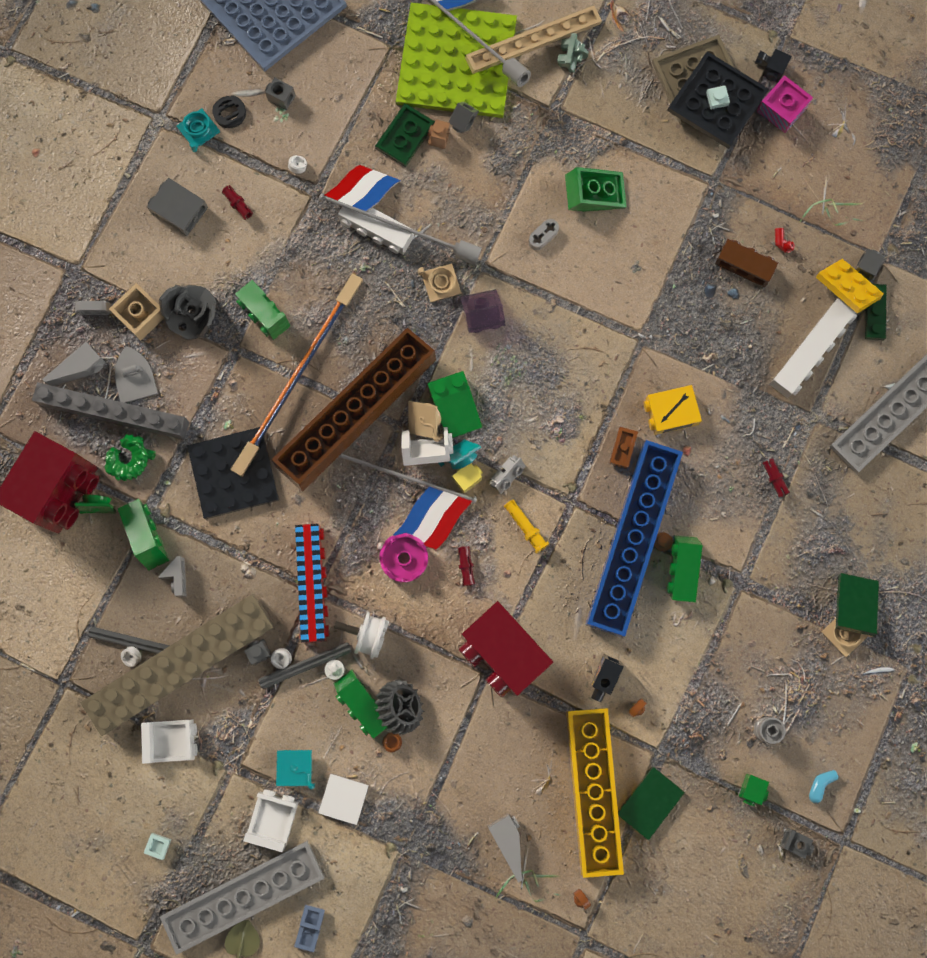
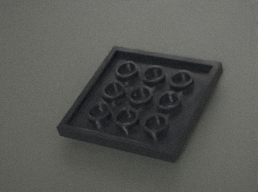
M707 51L667 111L730 149L769 89ZM726 86L730 100L729 106L710 109L706 94L707 89Z
M260 427L187 445L204 519L279 501L265 437L259 443L258 447L260 449L244 475L241 477L231 471L247 442L253 440Z

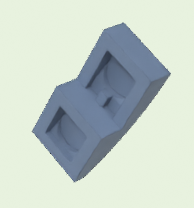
M305 905L294 945L295 948L314 953L325 913L324 909Z

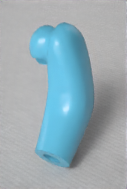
M835 770L816 776L809 793L811 802H821L825 787L838 780V774Z

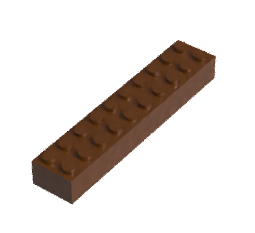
M406 328L271 459L275 467L303 492L436 361L435 350L409 328Z

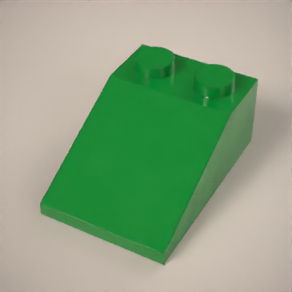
M576 167L565 174L568 210L586 212L625 209L627 207L623 172Z
M464 371L427 383L433 404L437 406L440 412L443 431L444 427H447L448 434L452 433V439L483 428Z

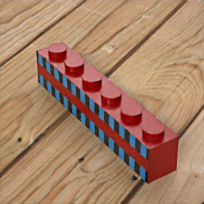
M319 524L295 525L301 643L327 642L326 637H330L329 625H326L325 617H329L328 606H325L324 598L328 597L327 586H324L323 579L327 578L326 567H323L322 559H325L326 555L325 547L322 548L321 540L325 538L324 528H321Z

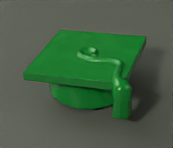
M84 494L82 495L83 501L75 503L80 514H116V510L110 504L112 500L110 497Z

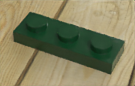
M873 284L884 294L880 300L865 308V339L885 340L887 285Z

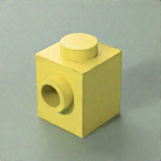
M471 463L466 467L457 469V473L452 476V480L465 494L482 480L481 474L483 472L476 464L473 466Z

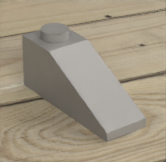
M85 342L42 380L51 386L66 383L99 372L106 362Z
M507 814L488 825V828L519 883L522 881L520 838L517 830L520 825L515 816L511 818Z

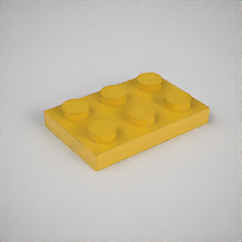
M844 259L820 271L816 276L822 284L856 313L861 312L880 300L884 294Z

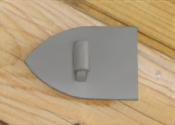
M126 346L119 355L115 366V381L120 402L128 403L157 395L158 391L149 363L140 353Z

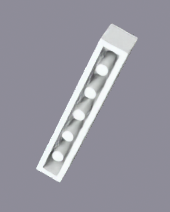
M838 297L769 385L786 398L792 394L796 395L802 388L800 383L803 380L807 381L813 374L811 369L814 365L818 367L824 360L822 355L825 351L829 353L835 346L833 342L835 338L840 339L845 333L846 329L844 327L846 324H851L856 319V312Z

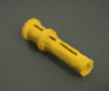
M514 499L504 505V508L525 534V540L529 541L535 549L534 552L536 554L550 544L541 536L539 528H534Z

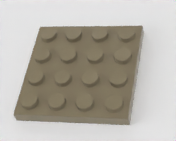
M719 35L652 60L653 67L670 104L707 51L733 66ZM677 117V120L680 125L686 123Z

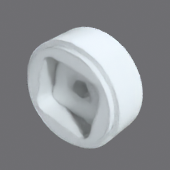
M298 155L289 158L288 168L291 172L296 174L305 172L307 166L305 158Z
M130 646L121 652V660L126 666L134 667L141 662V654L137 648Z
M284 648L275 650L271 655V662L278 669L286 668L292 660L290 652Z
M331 660L325 666V674L330 679H340L345 673L343 663L338 660Z

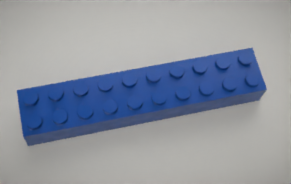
M648 440L644 442L588 614L586 626L621 638L626 636L681 461L682 451Z

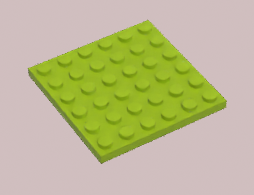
M411 2L396 105L403 106L407 104L410 107L454 112L458 103L466 102L479 111L477 115L503 118L509 78L502 72L503 63L473 74L465 57L467 54L485 47L436 5ZM461 8L449 11L488 46L515 36L517 15Z

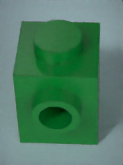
M746 774L739 797L744 798L743 803L755 807L756 803L762 805L768 798L769 791L767 788L769 782Z

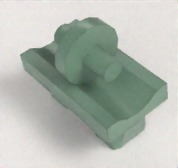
M571 33V38L562 39L561 49L562 51H567V54H559L557 63L559 67L568 68L569 72L575 73L577 62L581 63L582 59L588 57L589 51L585 49V44H581L577 40V33Z

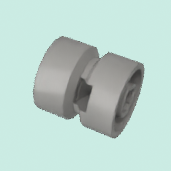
M763 717L755 722L753 732L759 741L776 744L784 739L786 729L781 720Z

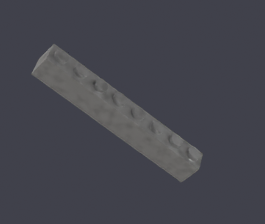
M38 382L32 401L39 406L185 440L190 423L183 416Z

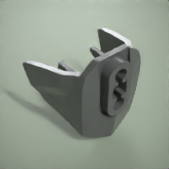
M176 284L174 287L167 289L159 298L161 315L165 318L169 330L187 340L203 337L215 317L217 302L210 291L204 287ZM194 309L195 312L189 313V310ZM185 324L186 330L181 331L179 327Z

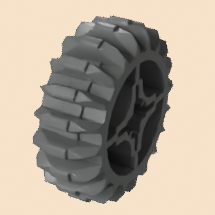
M395 680L386 683V685L379 689L380 692L376 695L378 700L375 702L378 708L375 711L379 712L380 715L377 719H382L381 726H387V731H392L393 734L399 735L410 733L420 726V721L423 720L421 714L425 712L421 709L424 703L420 702L421 696L417 695L418 689H413V684H408L407 681Z

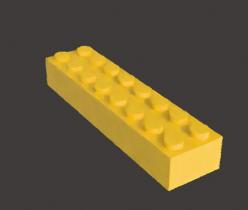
M608 708L566 711L581 875L583 878L624 875Z

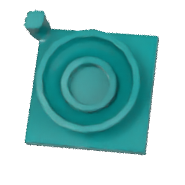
M202 108L187 114L183 121L176 125L190 143L189 145L193 152H197L198 147L220 133V130Z
M465 439L453 446V454H450V461L448 463H451L452 469L455 470L466 467L476 459L477 454L475 452L481 446ZM438 462L439 466L442 467L444 462Z
M277 750L276 786H308L310 790L314 789L315 783H312V750Z

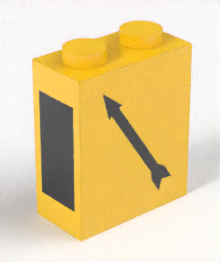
M692 385L647 395L644 401L645 412H649L650 416L648 420L649 428L651 431H654V435L697 426L702 422Z

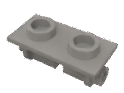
M510 456L501 466L505 472L503 473L498 470L490 478L489 484L493 488L496 487L500 494L511 486L513 480L520 476L526 467L520 457Z

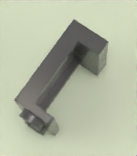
M168 177L160 185L156 195L150 198L147 208L150 213L163 218L178 228L183 235L188 236L206 212L208 206L205 200Z

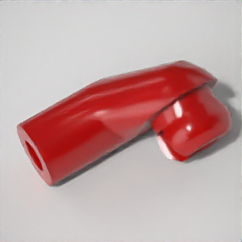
M776 228L775 245L784 253H790L795 248L794 242L784 239V228Z

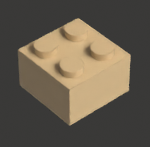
M137 283L109 308L114 316L140 341L164 319L161 315L159 304Z

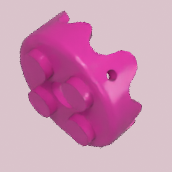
M403 533L391 536L385 541L379 554L381 568L394 581L401 583L414 581L427 568V549L422 540L411 534ZM402 553L410 556V560L406 564L399 562V556Z

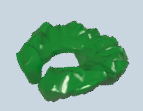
M126 434L123 439H120V443L123 448L130 450L132 454L131 461L127 464L122 463L119 459L121 450L115 447L110 448L105 458L106 473L115 476L118 481L121 479L123 481L136 479L144 472L148 462L147 450L143 446L144 443L140 439L133 437V435Z

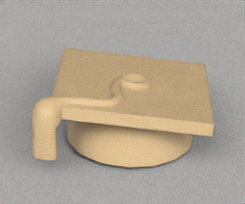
M452 264L424 271L423 267L418 269V275L423 278L430 303L462 294Z
M408 401L410 434L433 438L435 442L442 440L444 434L437 436V428L441 423V416L437 406L430 403Z
M836 618L821 631L844 657H847L867 637H873L837 629Z

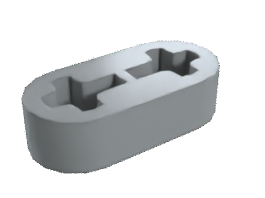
M553 219L544 221L531 233L529 246L534 250H540L558 234L559 225L557 221ZM547 226H554L553 231L549 230L547 233H545L547 231ZM542 236L540 244L538 242L534 243V238L538 239Z
M78 301L75 303V313L80 315L111 314L109 310L111 303L106 301Z

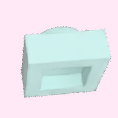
M726 86L707 89L706 94L710 109L729 106L730 100Z
M151 833L144 854L164 860L171 839Z

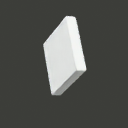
M330 774L319 814L357 825L369 785Z

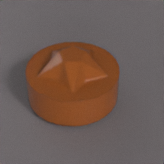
M640 698L629 710V714L633 718L642 715L645 712V705L647 703Z
M581 889L573 893L574 903L577 907L587 910L591 906L590 901Z

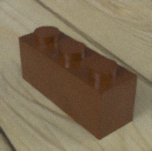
M727 239L715 264L765 288L770 282L778 262L770 256L759 254L753 248L742 246L736 240Z

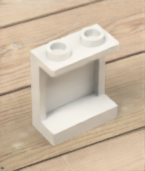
M444 427V438L438 442H435L433 438L411 440L410 431H402L404 466L450 461V454H453L452 433L448 434L447 427Z
M194 719L141 723L142 764L195 760L198 749L197 744H194V736L197 734V725L194 723Z
M264 789L263 792L260 791L257 794L258 799L248 832L245 833L243 841L283 852L286 848L299 802L294 801L295 798L292 796L283 795V797L275 796L276 792Z

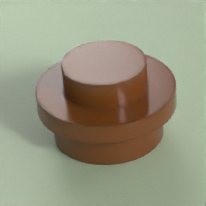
M665 532L658 533L654 547L661 552L668 551L673 544L672 537Z
M387 733L383 737L382 745L386 751L396 752L402 746V738L399 734Z

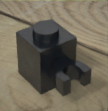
M775 49L772 57L760 50L755 64L765 66L766 69L762 76L778 83L792 56Z

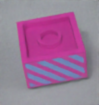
M784 75L761 101L757 112L786 133L808 108L813 97Z

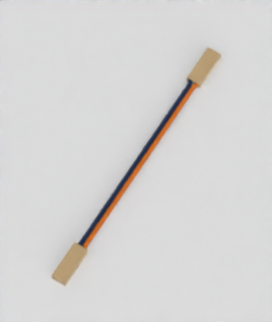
M353 273L351 274L336 299L337 304L255 437L251 442H247L231 468L232 472L241 477L244 475L260 449L258 447L259 443L343 307H347L363 282L362 278Z

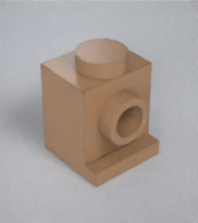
M435 120L434 125H431L429 129L428 145L445 149L450 135V123Z

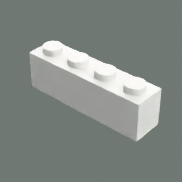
M342 207L338 213L340 223L343 226L356 229L360 235L364 237L367 235L373 238L372 240L375 243L388 246L389 250L396 254L401 253L404 255L414 238L413 233ZM374 208L368 211V213L408 227Z

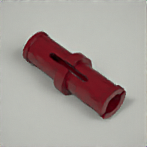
M231 185L223 188L222 194L229 200L230 206L236 209L244 220L246 218L249 219L253 215V211L245 204L244 198L239 196Z
M774 458L769 459V463L768 461L763 462L762 464L770 477L768 480L773 484L778 498L783 497L784 494L785 496L788 495L790 491L783 480L784 475L779 472Z
M470 546L459 547V569H461L463 586L475 585L473 576L474 563L471 560Z

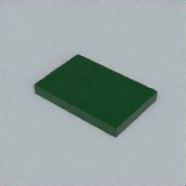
M404 104L375 145V149L406 167L428 136L430 126H433L435 121L409 105Z
M844 573L839 574L836 610L837 629L875 637L878 621L879 581Z
M652 766L619 809L618 816L647 840H650L685 792Z

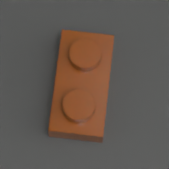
M619 427L609 464L628 469L638 431Z

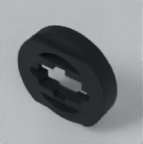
M234 95L222 97L213 105L212 113L214 119L224 128H235L242 124L246 117L244 103ZM234 105L238 107L237 111L233 112L232 115L220 116L224 109Z

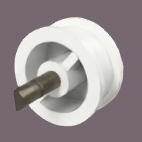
M367 612L363 625L361 624L360 628L336 621L334 629L357 635L356 640L358 641L354 654L361 652L370 655V658L373 659L374 657L378 658L389 621L386 620V617L379 619L370 616V612Z

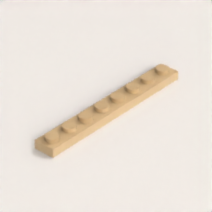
M591 6L489 47L503 59L508 60L570 37L571 33H580L598 26L602 20L595 6ZM486 48L469 53L465 57L473 74L502 63Z

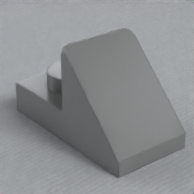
M177 556L158 578L174 579L171 582L172 593L176 597H187L185 558Z

